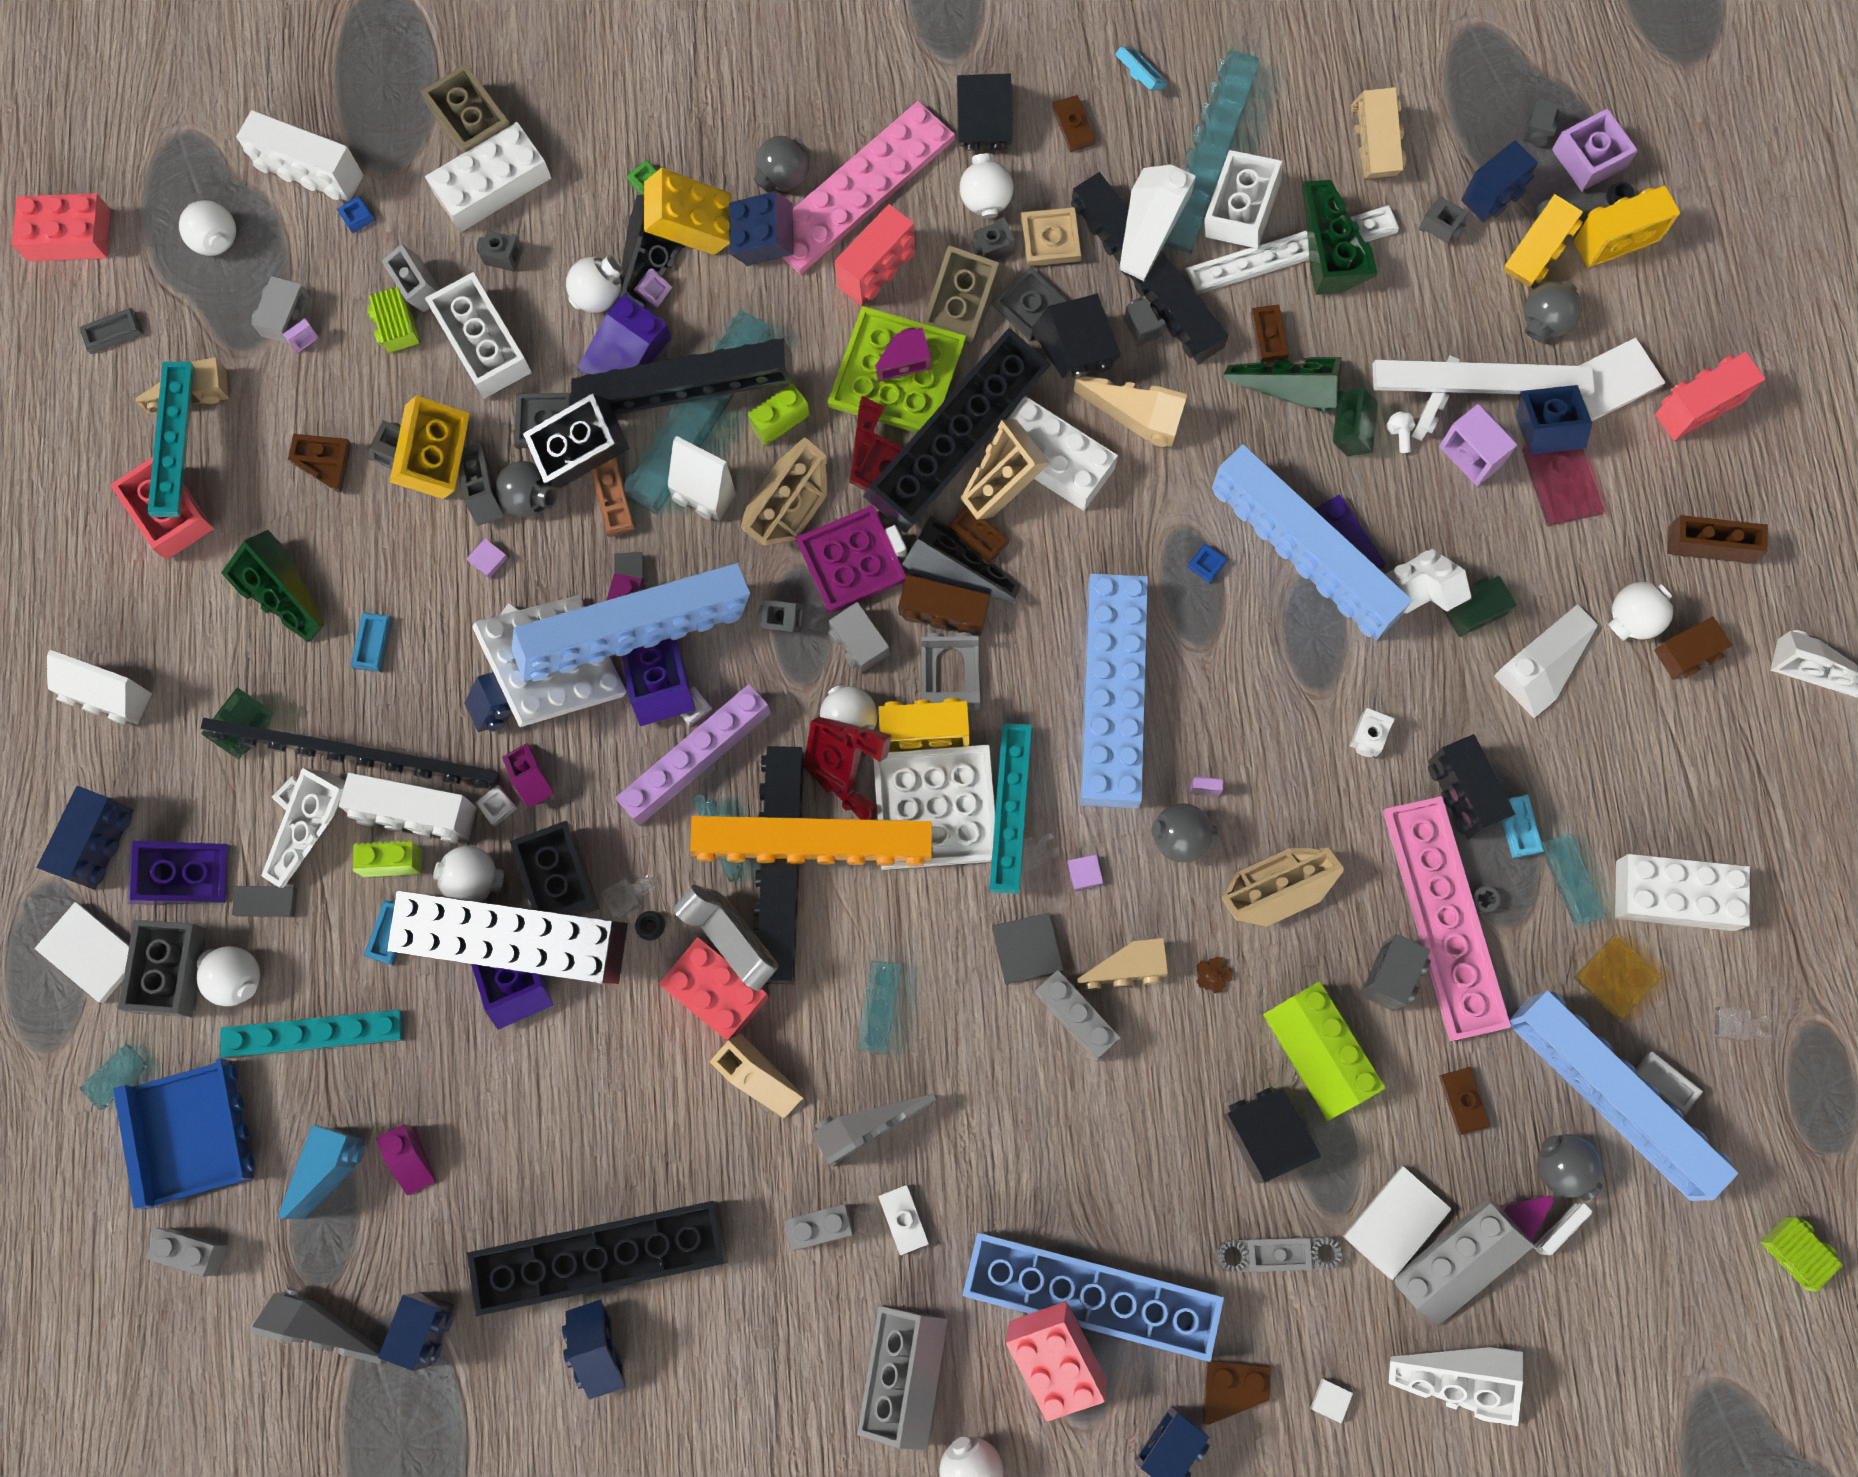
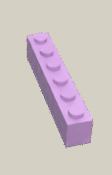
M748 684L616 796L615 799L638 826H641L771 714L768 704Z

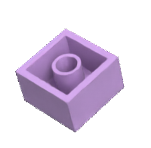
M1608 108L1561 132L1552 149L1581 191L1626 169L1638 151Z
M1479 404L1453 423L1439 445L1446 455L1476 486H1479L1499 470L1517 446L1513 436L1508 431L1503 430L1495 422L1493 415Z

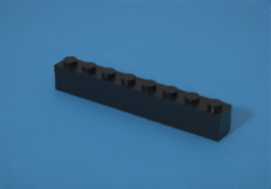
M1098 172L1073 188L1071 205L1075 207V213L1082 215L1086 220L1090 232L1101 239L1105 251L1108 255L1115 257L1120 268L1129 208L1103 175ZM1162 250L1144 281L1121 271L1125 276L1129 275L1134 282L1137 292L1141 296H1145L1150 302V307L1154 306L1158 315L1164 319L1169 333L1179 339L1183 344L1182 347L1189 358L1193 357L1197 364L1225 348L1228 339L1227 332Z
M784 338L771 339L767 342L744 344L740 347L725 350L717 349L714 352L704 354H691L687 357L672 360L664 359L656 363L638 364L624 369H611L608 372L585 374L581 377L571 378V405L593 393L608 399L614 414L618 415L793 383L792 352Z
M767 746V754L761 756V772H766L765 783H760L759 792L760 801H764V812H759L758 817L802 818L804 752L802 747ZM775 859L774 863H761V870H756L755 885L760 887V899H755L754 917H759L758 928H753V932L779 966L765 984L794 985L800 864L787 863V859Z

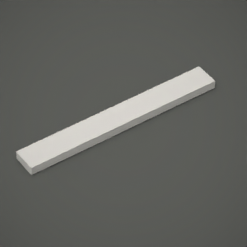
M1390 205L1350 217L1353 222L1356 221L1360 228L1359 233L1365 242L1395 234L1399 230ZM1307 231L1261 244L1258 249L1248 248L1187 267L1185 274L1191 288L1198 295L1308 261L1310 259Z
M1375 360L1372 363L1374 390L1520 394L1521 391L1578 385L1582 396H1591L1595 393L1593 366Z

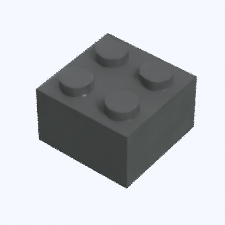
M1397 933L1384 941L1360 996L1391 1011L1405 1007L1407 1002L1411 1004L1419 990V987L1415 986L1419 975L1424 976L1430 966L1431 960L1427 958L1430 949Z

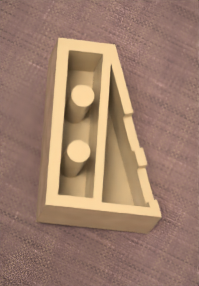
M1396 87L1364 90L1351 104L1352 112L1358 113L1359 124L1355 125L1356 134H1361L1362 147L1359 148L1364 179L1397 176L1406 165V153L1401 148L1404 128L1403 124L1399 123L1398 114L1401 111V98L1399 95L1397 96Z
M1017 419L1001 420L998 426L999 431L993 442L988 445L985 451L987 453L980 467H977L961 496V499L977 520L993 518L1050 464Z

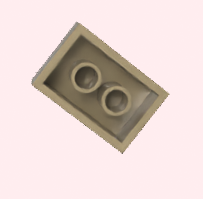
M466 64L421 91L430 112L461 154L510 126L507 118Z

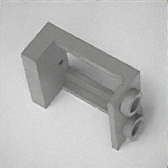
M962 632L957 633L956 636L930 633L927 637H921L922 699L931 700L932 703H941L947 698H960L961 701H967L968 710H980L979 636ZM953 649L960 652L965 662V692H936V660L942 651Z

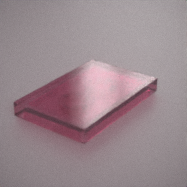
M1524 446L1522 453L1547 527L1601 515L1604 512L1583 449L1529 454L1527 446Z

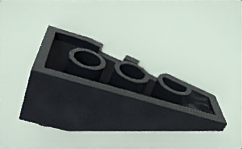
M644 194L636 196L629 219L622 261L623 273L620 275L621 292L618 297L620 299L625 294L642 307H644L646 301L634 291L635 287L649 269H654L662 277L666 270L672 267L675 262L674 259L680 250L686 247L680 243L644 231Z
M930 515L907 553L902 565L907 567L912 574L927 580L989 594L990 597L1013 603L1020 585L996 565H987L973 548L968 549L959 541L960 537L950 530L947 525Z

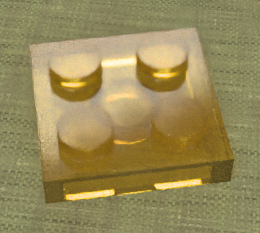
M1616 934L1597 951L1573 978L1620 1021L1643 999L1662 976Z

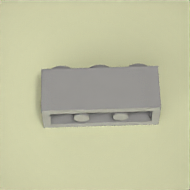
M1059 970L1036 989L1035 995L1095 1061L1120 1039L1116 1032Z

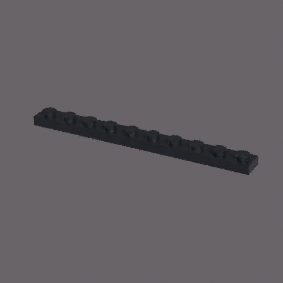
M204 717L200 728L210 734V739L227 742L228 738L239 739L238 744L256 747L257 743L268 745L267 749L283 753H286L287 748L298 750V755L315 758L316 754L327 755L326 760L337 763H344L345 759L356 761L355 765L373 769L374 764L385 766V771L402 774L403 770L414 771V776L424 779H431L432 775L442 776L444 782L460 784L461 780L472 782V787L489 790L490 785L497 786L500 780V774L494 770Z

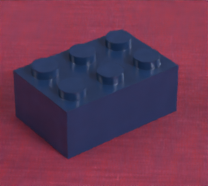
M76 786L36 868L95 890L105 877L106 867L110 858L118 850L119 840L123 831L131 823L133 809L109 797Z

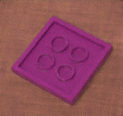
M873 505L795 537L829 615L856 602L863 601L905 583L906 575Z

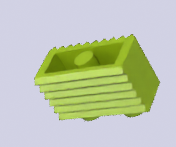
M397 286L390 290L386 289L385 291L369 295L371 305L367 306V311L371 321L377 324L378 329L374 330V335L379 346L383 345L387 352L391 353L420 344L409 303L405 300Z
M789 384V387H785L784 390H780V393L771 396V400L767 399L766 403L762 402L761 406L757 405V409L753 408L752 412L748 411V418L751 429L766 446L809 417L810 412L805 398L794 384Z
M397 840L390 843L379 841L372 844L369 842L366 844L363 842L361 844L355 843L353 845V872L362 877L421 874L422 848L411 840L407 842L404 840L399 842Z
M1784 1217L1777 1223V1226L1773 1227L1760 1240V1243L1806 1291L1818 1292L1843 1264L1836 1258L1838 1256L1837 1252L1829 1244L1820 1242L1814 1236V1229L1807 1221L1802 1218Z

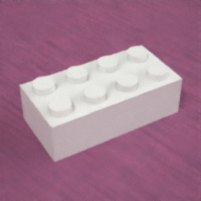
M252 110L236 136L243 146V151L253 161V166L261 172L268 173L270 171L287 182L296 181L311 191L317 189L334 200H339L340 198L349 202L364 177L347 146Z
M518 122L429 173L425 178L434 195L461 233L550 180L551 176L544 159Z
M474 272L425 298L483 399L532 373L524 356Z
M1024 396L1007 420L1017 419L1050 462L1034 479L1085 511L1114 471L1118 455Z
M348 773L338 806L347 812V817L355 819L356 823L374 827V823L385 825V829L395 832H402V829L405 828L413 831L412 834L420 837L430 838V835L434 834L441 836L443 841L458 844L459 839L469 841L477 807L463 795Z
M1627 854L1616 860L1615 919L1728 931L1743 929L1750 926V866Z

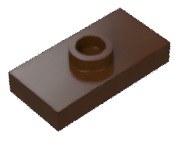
M1078 95L1053 102L1052 108L1069 151L1072 152L1095 145L1096 139Z
M967 506L948 524L950 530L990 563L1009 544V539L985 519L977 520Z
M1467 1067L1438 1075L1458 1135L1490 1127L1471 1068Z

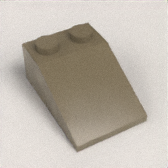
M948 245L923 323L965 335L966 341L974 343L997 292L1006 265Z

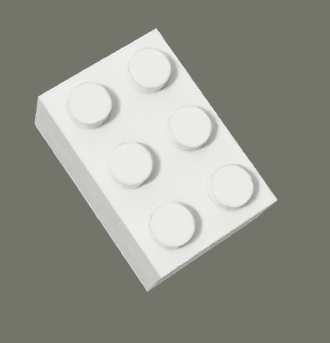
M1229 150L1205 217V237L1258 249L1282 181V161Z

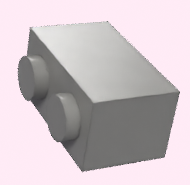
M401 244L385 257L382 263L405 300L422 312H425L430 308L425 298L439 291L440 288L420 256Z
M271 276L268 284L262 290V299L259 306L252 314L251 325L261 337L289 344L282 334L301 321L310 299L309 294L302 284Z
M858 602L829 620L831 630L828 634L836 646L841 644L847 653L844 654V657L853 669L858 667L863 674L890 656L888 644Z
M847 1204L784 1220L791 1251L854 1235Z
M156 1228L145 1259L202 1277L217 1276L228 1245L174 1228Z

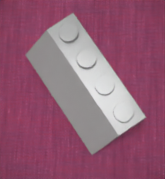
M1488 1196L1406 1265L1395 1277V1285L1418 1311L1439 1326L1532 1249L1534 1244L1498 1204Z
M878 1307L857 1436L898 1449L927 1450L948 1319L891 1307Z

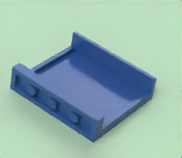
M219 1058L216 1059V1063L136 1086L124 1085L113 1088L134 1209H149L254 1179L255 1160L253 1155L249 1153L247 1144L250 1133L246 1123H243L241 1111L244 1110V1102L236 1086V1081L239 1078L238 1070L231 1060Z

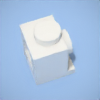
M1366 708L1360 716L1349 746L1355 748V751L1362 756L1377 757L1382 752L1394 718ZM1368 730L1377 733V737H1371Z

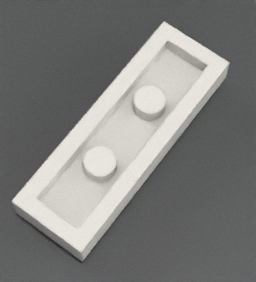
M1450 355L1446 362H1459L1460 359ZM1431 392L1411 437L1422 441L1427 432L1432 434L1439 420L1438 417H1435L1437 409L1443 410L1450 396L1445 392Z

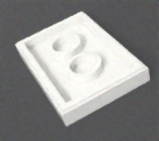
M1637 338L1579 365L1593 366L1595 393L1591 396H1582L1591 421L1661 388L1666 383Z
M75 902L34 949L96 1001L104 1003L123 981L129 944L80 903Z
M1401 1166L1342 1237L1384 1275L1393 1280L1451 1211V1208L1404 1166Z

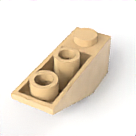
M214 357L191 361L194 366L191 407L192 405L203 403L216 404L220 400L229 399L226 368L219 360ZM160 382L136 398V402L147 413L157 414Z
M1164 938L1131 942L1079 977L1076 981V987L1083 986L1084 991L1102 989L1101 984L1113 983L1114 988L1131 986V981L1143 980L1144 985L1161 983V978H1165L1168 975Z
M741 1033L728 1040L709 1061L731 1084L782 1118H786L805 1097Z

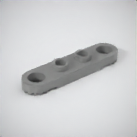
M1328 1237L1228 1240L1218 1247L1216 1259L1222 1269L1234 1273L1328 1270L1339 1265L1343 1253L1339 1243ZM1323 1244L1330 1245L1334 1250V1257L1328 1263L1322 1262L1317 1255L1319 1247ZM1230 1247L1237 1248L1241 1253L1240 1262L1234 1266L1227 1264L1224 1259V1253Z

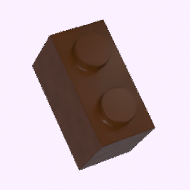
M1712 616L1663 642L1654 652L1672 679L1682 674L1686 679L1701 670L1699 665L1705 662L1713 665L1725 658L1726 656L1723 652L1730 648L1732 644Z

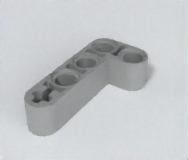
M691 885L673 907L674 913L682 921L703 929L739 978L751 989L759 991L778 969L779 966L776 960L727 898L718 891L698 885Z

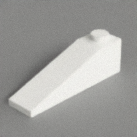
M1173 165L1143 168L1131 191L1119 270L1143 281L1145 280L1192 194L1195 175Z
M1577 604L1505 664L1494 677L1535 718L1557 699L1598 624Z
M1789 631L1778 639L1771 671L1858 698L1857 664L1821 640L1810 637L1804 631Z
M302 768L261 875L263 878L278 887H285L334 817L346 781L330 772Z
M1486 1347L1390 1357L1389 1384L1424 1398L1431 1395L1445 1400L1446 1406L1455 1410L1458 1406L1473 1411L1474 1417L1484 1421L1518 1426L1523 1384V1352Z

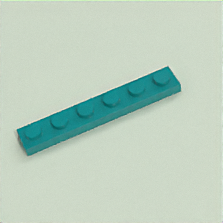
M162 362L148 502V514L150 517H180L194 376L192 362Z
M1003 723L990 893L1020 894L1032 725Z
M390 1010L220 1027L221 1058L404 1041L403 1011Z

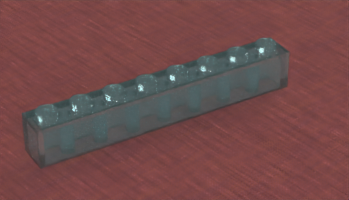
M1229 49L1226 60L1221 58L1216 75L1220 77L1218 82L1213 81L1208 94V97L1212 98L1210 104L1205 103L1200 116V119L1204 120L1202 126H1196L1192 142H1196L1194 149L1188 148L1184 164L1187 165L1186 171L1196 176L1193 191L1164 244L1165 246L1190 254L1193 252L1260 61L1258 57Z
M740 310L736 317H732L729 320L724 336L714 343L712 352L717 349L725 350L740 347L744 344L767 342L771 338L769 324ZM735 393L679 403L678 406L675 405L672 408L667 424L664 428H660L654 437V444L649 451L646 450L642 454L639 467L625 481L624 491L630 501L656 515L659 513L670 496L668 478L675 437L678 436L700 448Z

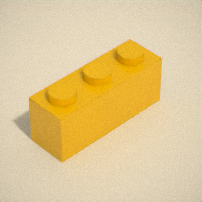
M1554 194L1504 265L1503 271L1530 288L1534 282L1540 284L1549 271L1546 265L1551 258L1557 260L1565 249L1566 245L1562 244L1568 234L1574 236L1583 222L1579 219L1583 211Z

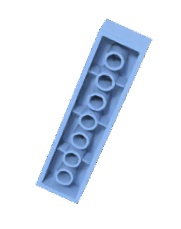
M1241 445L1219 466L1212 485L1215 496L1220 501L1227 502L1232 506L1238 518L1242 521L1247 520L1261 539L1268 540L1275 546V550L1280 557L1289 559L1303 578H1309L1316 585L1317 590L1322 596L1332 599L1337 604L1338 610L1344 616L1351 617L1358 624L1360 631L1364 635L1372 637L1377 641L1402 616L1413 600L1246 446Z
M738 563L516 626L513 629L512 653L523 682L530 679L532 681H540L557 671L561 673L570 672L577 665L587 662L588 664H596L603 661L605 657L614 654L623 656L630 653L634 648L641 646L650 648L657 645L661 640L668 638L677 640L691 631L698 630L703 632L711 629L718 623L730 624L736 622L742 617L750 592Z
M1090 574L1080 806L1139 808L1142 801L1148 576Z
M1547 990L1529 997L1509 1018L1511 1028L1690 1201L1715 1200L1738 1175V1172L1731 1166L1733 1163L1730 1158L1721 1151H1715L1707 1143L1708 1138L1697 1128H1691L1683 1120L1684 1115L1673 1105H1667L1659 1097L1660 1092L1652 1084L1643 1082L1635 1074L1637 1072L1636 1069L1628 1061L1620 1060L1612 1052V1046L1605 1039L1596 1037L1588 1029L1590 1027L1589 1024L1581 1016L1573 1015L1565 1007L1566 1002L1558 994L1550 993Z
M978 1232L962 1294L964 1297L1028 1314L1067 1301L1081 1328L1211 1362L1224 1300V1297Z

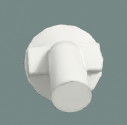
M1397 412L1389 418L1386 424V428L1391 434H1399L1400 453L1411 452L1410 431L1415 427L1411 413Z

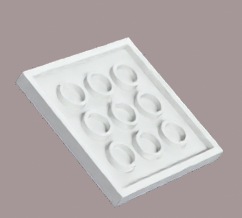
M579 595L476 621L472 627L519 727L624 697L627 692L609 656L596 664H588L587 662L577 665L570 672L561 673L557 671L540 681H532L530 679L523 682L512 653L514 627L583 608L585 606Z
M989 745L888 752L887 758L881 762L873 758L878 820L932 821V848L929 862H924L923 866H908L907 861H895L894 865H881V870L992 861L995 807Z

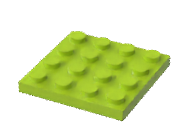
M862 306L827 402L828 407L858 416L859 402L861 397L864 396L885 407L878 422L917 433L946 400L966 343V336ZM923 327L931 355V369L878 382L875 365L895 334L907 328L918 329Z

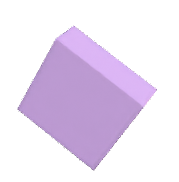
M649 269L634 291L652 308H658L673 287L654 269Z
M303 319L282 334L296 353H299L319 338L306 319Z
M485 538L466 559L490 579L508 557Z
M1195 777L1190 784V794L1219 796L1223 790V780L1218 778Z
M1097 855L1067 861L1074 891L1103 884Z

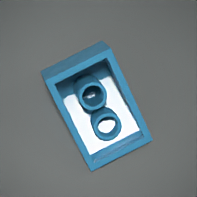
M312 1125L278 1217L282 1219H305L355 1168L356 1163L361 1162L365 1153V1146L363 1144L366 1138L330 1127Z

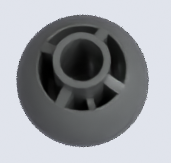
M775 136L768 139L757 152L755 166L758 175L754 178V181L767 193L773 190L785 192L797 188L805 180L809 170V159L805 154L807 147L797 137L793 140L788 136Z
M1566 280L1562 282H1546L1536 287L1529 294L1524 306V317L1529 324L1525 329V333L1532 339L1543 343L1547 337H1559L1571 331L1578 323L1582 313V302L1579 294L1576 292L1577 287Z
M517 461L511 463L500 472L495 481L496 496L500 505L514 516H535L545 508H551L557 499L556 488L544 483L537 465L533 462Z
M1187 803L1174 804L1164 809L1156 821H1154L1151 829L1158 850L1166 858L1182 863L1194 861L1203 856L1208 848H1214L1219 836L1217 827L1211 824L1205 812L1197 806Z
M1563 1134L1550 1136L1542 1143L1537 1167L1540 1178L1551 1191L1564 1197H1580L1583 1201L1591 1200L1601 1192L1602 1184L1599 1181L1603 1170L1602 1160L1597 1149L1588 1140L1577 1135Z

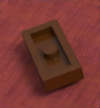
M1279 304L1252 308L1250 314L1260 363L1288 359L1289 351Z

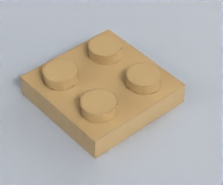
M1075 207L1021 213L1027 267L1081 261Z

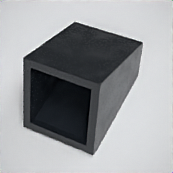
M1011 73L957 75L958 146H964V150L967 151L980 150V145H991L992 150L1007 149V145L1012 144Z
M1098 293L1048 306L1032 327L1034 336L1062 379L1071 376L1074 379L1086 376L1089 371L1098 370V372L1107 371L1114 366L1113 363L1121 355Z
M1271 1086L1256 1093L1258 1100L1247 1104L1246 1100L1243 1099L1229 1105L1230 1112L1223 1115L1255 1184L1265 1183L1321 1157L1283 1089L1274 1091Z

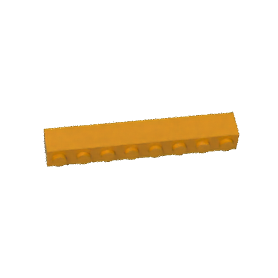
M691 816L690 854L691 857H697V861L713 862L715 857L727 858L728 862L733 863L745 862V858H757L759 863H774L775 859H787V863L802 864L805 863V859H817L818 864H834L835 860H847L849 865H863L865 860L877 861V865L882 866L894 865L895 861H907L908 866H923L924 862H929L931 859L932 821Z

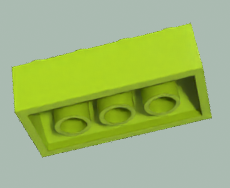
M1320 981L1263 1014L1264 1019L1326 1121L1386 1089Z

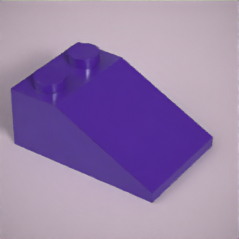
M623 294L606 314L577 367L578 370L584 374H597L608 372L611 369H624L638 364L652 363L672 339L667 323Z
M668 638L661 640L653 647L644 648V646H641L621 656L630 702L640 727L696 710L677 640Z
M132 841L130 846L127 904L224 903L227 844Z
M471 964L485 1012L497 1030L554 1005L543 974Z

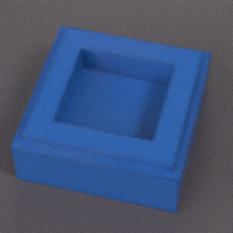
M360 196L337 208L352 234L375 221Z
M1205 543L1188 563L1187 568L1210 584L1227 563L1228 559Z

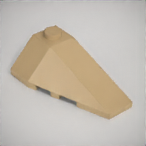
M1087 376L1076 379L1074 386L1076 394L1145 440H1149L1152 444L1159 447H1172L1187 394L1152 385L1150 390L1137 389L1136 384L1126 382L1122 386H1115L1108 379Z

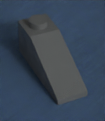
M482 442L463 448L459 476L464 502L477 526L504 517L502 506L496 496L495 481Z

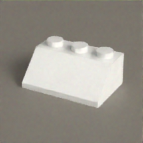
M49 650L47 654L48 689L58 695L56 700L70 706H74L75 702L83 705V710L98 716L102 711L109 714L108 719L125 725L126 721L138 724L150 700L151 692L119 674L53 650Z

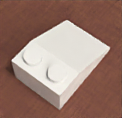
M678 436L675 437L668 478V489L672 500L680 506L686 507L689 505L695 508L696 512L705 519L710 520L712 517L720 521L736 495L727 462Z

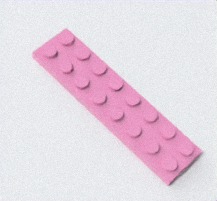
M919 101L914 103L793 208L794 255L782 258L801 275L955 140V134Z
M1440 796L1383 810L1421 945L1430 949L1427 958L1431 960L1428 969L1449 1041L1511 1028L1443 797Z

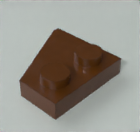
M293 434L288 460L334 491L341 493L351 443L345 438Z
M1211 1360V1362L1206 1361L1202 1423L1210 1425L1269 1401L1271 1367Z

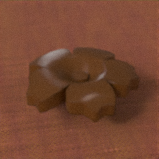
M1217 956L1214 959H1209L1208 964L1205 961H1200L1197 964V974L1201 976L1196 981L1199 988L1208 990L1211 986L1214 994L1222 992L1226 986L1223 981L1226 982L1232 979V972L1229 971L1228 967L1221 968L1223 959Z

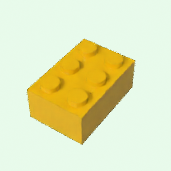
M661 168L644 182V231L715 255L730 244L729 203L732 202V193Z
M1665 185L1656 189L1651 187L1633 198L1624 197L1609 207L1604 208L1600 206L1593 209L1588 214L1584 224L1579 228L1573 243L1588 269L1661 241L1679 216L1680 211Z
M415 395L404 408L389 482L441 499L454 492L470 413Z
M947 698L941 703H932L931 700L922 699L914 701V704L902 705V702L890 701L886 702L885 706H879L880 732L892 736L888 752L969 746L967 701H961L960 698Z

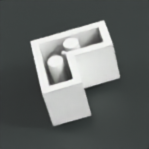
M1434 549L1422 552L1418 557L1405 564L1398 565L1394 570L1385 574L1413 600L1405 610L1406 614L1429 601L1434 602L1445 611H1449L1471 599L1465 570Z

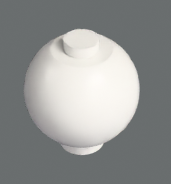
M993 154L975 155L972 157L973 165L968 167L961 177L960 196L965 206L973 213L982 215V218L985 219L994 218L1011 201L1014 190L1013 180L1009 171L1002 164L994 162Z
M201 200L189 204L184 209L179 219V232L184 243L191 250L201 255L215 256L224 253L232 246L236 237V224L231 213L224 206L213 201Z
M607 256L604 260L599 257H586L577 261L570 268L566 278L568 299L572 306L578 310L582 309L590 313H599L611 308L617 302L621 292V279L619 276L623 273V268L619 262L611 256Z
M1650 582L1630 584L1623 588L1615 597L1612 605L1613 620L1608 625L1623 641L1628 637L1636 639L1656 637L1669 626L1672 620L1673 605L1669 600L1673 596L1662 584L1657 588Z
M839 685L828 692L829 695L824 699L820 708V717L874 730L878 718L877 708L873 699L865 691L856 687Z
M463 846L451 850L443 857L441 862L436 863L433 878L438 880L439 890L446 898L481 902L487 898L490 892H500L504 871L495 868L494 861L485 851L477 847Z
M234 946L221 947L215 950L209 949L203 952L197 960L198 988L208 1001L220 1006H235L245 1002L255 994L260 982V968L256 959L246 950Z
M960 1437L944 1452L940 1462L939 1475L940 1477H1003V1464L997 1450L987 1441L976 1437Z

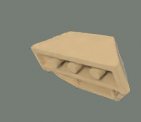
M807 438L800 440L776 462L746 505L741 529L761 545L796 540L795 537L800 536L827 496L826 455Z
M1289 848L1236 872L1226 892L1221 896L1222 901L1235 920L1267 927L1321 902L1343 873L1344 868L1329 848H1320V850Z

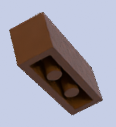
M1680 515L1668 527L1667 554L1754 563L1767 552L1768 524Z
M907 575L898 611L899 615L909 622L918 623L920 620L929 622L932 627L937 629H947L949 627L957 629L959 633L968 632L972 633L973 636L975 634L982 635L990 604V595Z

